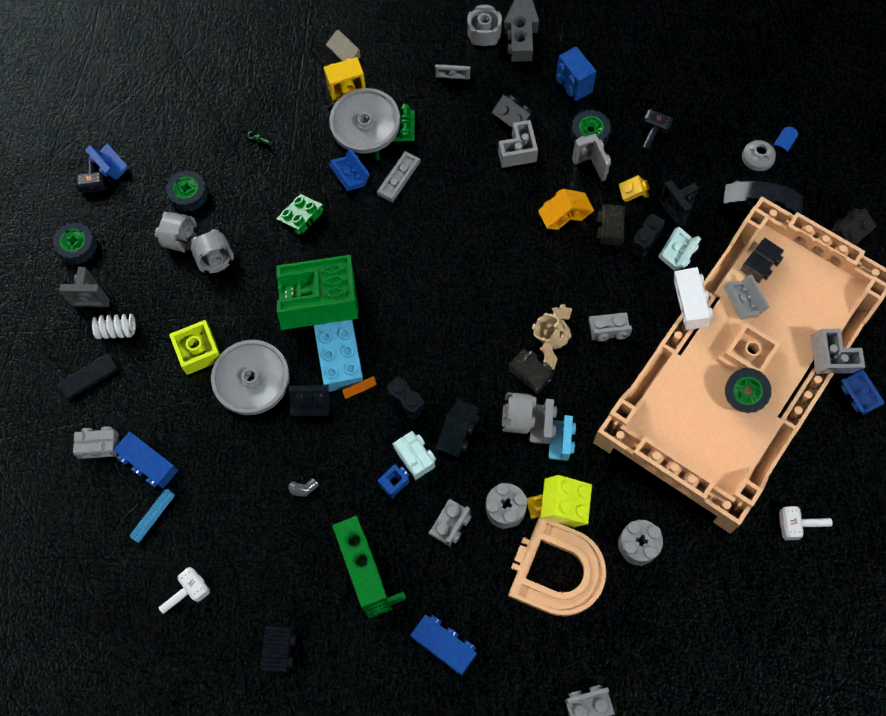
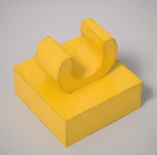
M543 494L526 498L531 519L541 516Z

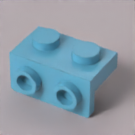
M565 415L563 421L553 420V425H556L555 437L551 438L549 444V459L568 461L570 454H574L575 442H571V437L575 435L576 423H572L573 416Z

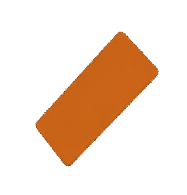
M373 376L343 389L342 392L346 399L377 384Z

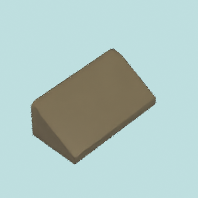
M339 30L335 31L326 43V46L341 61L355 57L360 58L359 49Z

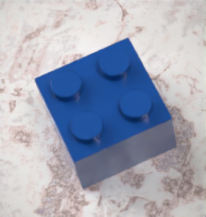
M577 46L559 55L556 79L559 84L564 86L567 94L577 101L592 93L596 70Z

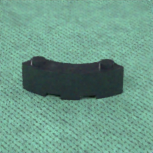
M735 181L725 186L723 204L733 212L752 210L762 196L793 215L797 212L802 214L803 196L794 189L778 184L757 181Z

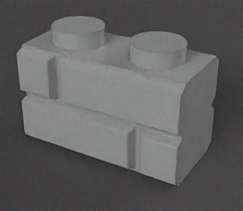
M102 427L101 430L96 431L91 428H83L81 432L74 433L73 454L78 459L118 456L119 454L114 449L119 444V433L112 427Z

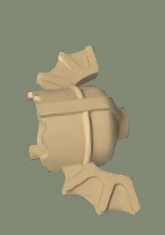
M565 304L560 305L559 308H552L553 314L545 313L532 326L534 336L543 343V346L540 348L544 354L543 362L549 365L550 370H554L557 362L553 349L566 345L572 335L568 325L564 322V320L570 318L572 308L565 307Z

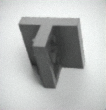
M78 267L77 274L74 276L75 284H60V293L72 306L109 307L110 299L86 267Z

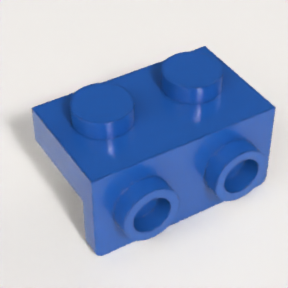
M106 144L101 150L91 145L85 149L90 155L88 158L94 164H98L100 167L99 171L106 177L109 175L118 179L128 169V165L109 144Z
M352 149L347 151L345 157L333 159L329 163V166L347 191L365 186L369 178V172Z
M864 370L846 379H841L843 385L840 387L846 396L851 395L854 401L851 404L857 413L861 411L865 415L885 404Z

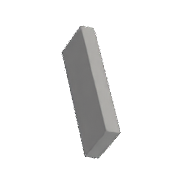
M404 152L378 189L377 195L393 203L419 165L420 159Z

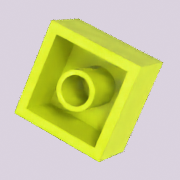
M206 320L169 334L180 365L187 375L215 364L220 356L218 346Z
M561 475L545 478L540 518L571 527L587 525L589 521L592 484Z

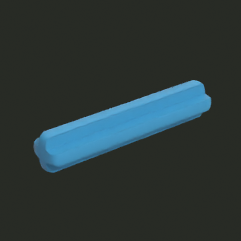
M168 489L162 492L130 534L131 539L136 542L142 540L174 498L173 492Z

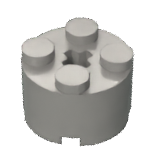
M480 5L475 7V10L472 12L470 11L467 18V33L473 45L493 46L497 44L501 36L502 17L500 12H497L490 5Z
M164 212L160 225L155 230V237L158 238L163 248L180 252L189 251L192 245L191 240L196 237V233H193L196 221L192 216Z
M213 229L201 236H196L191 240L192 255L199 270L202 272L204 270L209 271V273L219 272L228 267V262L234 258L226 237L217 229Z
M507 392L505 400H508V404L503 406L502 414L503 431L528 434L535 425V416H532V409H535L536 397L528 394Z
M500 483L489 492L486 499V513L490 522L499 528L505 529L517 526L523 520L527 508V499L523 491L517 486L507 483ZM503 504H510L509 507L503 509Z
M646 520L630 522L622 531L618 540L619 551L624 559L633 565L650 563L658 556L663 546L661 530ZM638 539L642 540V543H644L642 547L639 546V542H637Z

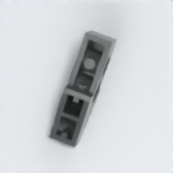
M514 0L504 21V33H508V40H511V44H508V54H511L512 61H532V33H538L539 24L533 0Z

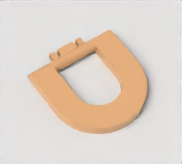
M539 516L531 539H522L521 543L527 545V547L520 545L514 559L520 565L512 564L511 569L516 570L517 574L508 596L551 615L570 616L578 614L589 608L597 600L604 588L606 566L603 555L597 545L585 534L562 524L541 519V516ZM540 541L567 551L578 558L583 568V579L576 589L564 593L557 592L526 579Z

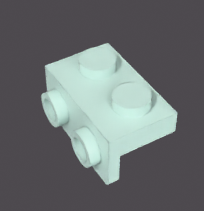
M680 227L675 228L658 257L673 270L685 268L690 263L691 255L698 249V243L701 238L699 236L692 238Z

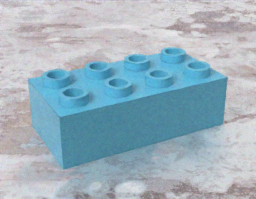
M353 320L314 325L323 383L329 386V392L345 389L364 381Z

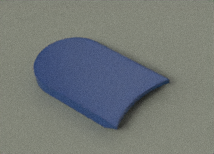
M793 127L784 128L774 145L780 146L788 152L798 136L797 130Z

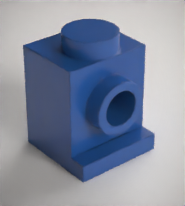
M393 465L377 480L378 485L393 499L409 483V474L403 467L398 468L396 465ZM394 479L399 480L396 485L392 484Z

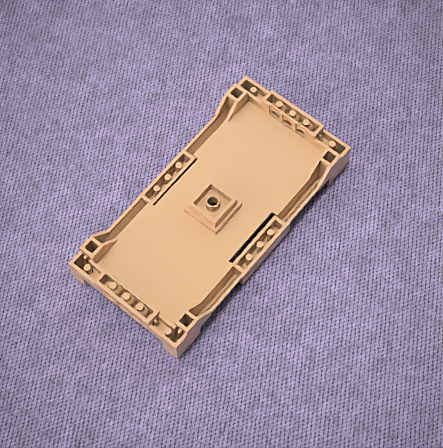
M761 196L743 221L729 247L704 281L703 290H707L709 298L707 306L711 307L717 297L720 298L712 309L713 318L710 319L709 327L699 328L680 356L678 354L695 331V329H685L681 313L630 389L616 403L598 430L593 443L609 454L615 448L715 514L716 518L713 523L731 534L741 525L749 510L764 490L768 476L833 376V374H816L814 364L780 418L778 417L814 360L811 335L821 329H841L843 348H850L863 326L886 296V268L864 256L866 251L798 212L793 215ZM764 238H767L784 250L781 255L784 257L777 267L774 265L771 268L773 272L767 280L763 279L760 283L756 281L769 308L758 317L741 320L724 286L728 282L742 281L748 276L740 271V269ZM748 349L754 350L755 354H751ZM743 368H753L759 370L768 378L771 385V397L763 409L751 413L739 412L728 403L725 396V386L727 380L734 372ZM745 387L744 393L751 394L752 388Z

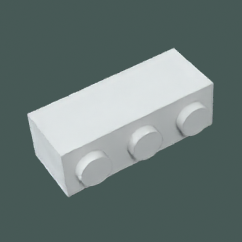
M698 267L674 271V284L685 329L709 327L710 319L713 318L712 308L707 306L709 298L707 290H703V274H699Z

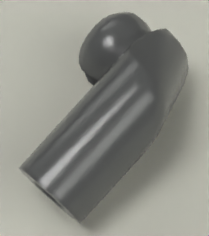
M314 478L306 484L291 482L288 485V490L294 496L306 497L319 484Z

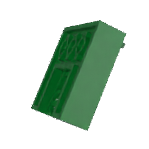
M351 255L277 265L279 290L277 315L281 330L358 319V300Z
M357 516L332 525L360 605L370 619L392 610L391 605L405 600L404 592L391 597L387 596Z

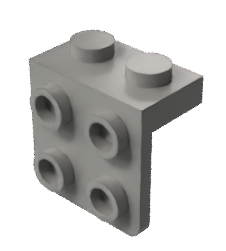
M596 133L582 136L575 140L572 156L574 164L591 159L601 181L606 180L611 160L609 155L605 154L603 150L602 140L598 139Z

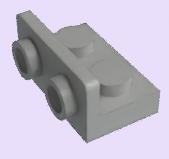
M627 313L589 317L592 340L625 339L631 334L632 327L629 326Z
M449 499L431 528L429 535L449 547L452 542L456 544L461 536V532H459L463 525L466 526L472 517L470 515V508H465Z
M602 685L589 688L590 692L582 694L581 691L570 693V698L565 700L569 716L614 715L608 694L609 689L608 687L603 689Z

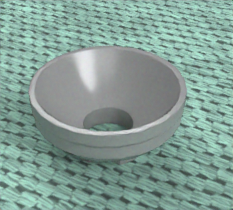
M761 140L748 143L742 152L744 164L755 171L769 169L776 158L774 148L769 143ZM763 147L765 148L766 153L760 154L757 152L756 148Z

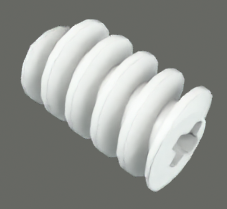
M122 314L121 320L118 315L114 316V320H112L111 315H107L106 320H104L103 315H100L99 321L93 317L92 330L96 339H101L102 337L104 339L109 337L116 338L117 336L119 338H124L125 336L130 338L135 333L136 324L133 314L129 315V319H127L125 314Z

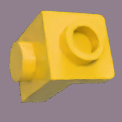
M639 175L619 184L622 198L625 202L641 195L645 198L649 197L648 190L650 188L648 182Z

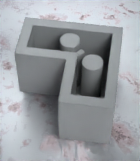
M531 121L513 123V139L499 141L498 153L502 168L537 162L538 148Z
M821 329L811 335L816 374L854 373L865 368L863 349L843 348L841 329Z

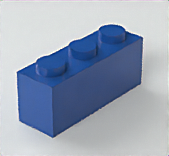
M130 431L114 449L119 454L116 457L125 465L128 462L133 465L131 470L139 476L142 474L147 476L146 481L154 488L158 485L163 489L179 471Z
M425 614L411 633V638L462 676L477 655L474 651L475 647L466 640L464 643L457 638L458 634L448 627L446 630L440 626L442 622L435 616L431 615L428 617Z

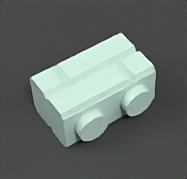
M411 431L403 438L394 442L393 447L414 479L417 480L425 473L434 469L436 458L430 450H425L423 447L425 442L419 434L415 435Z

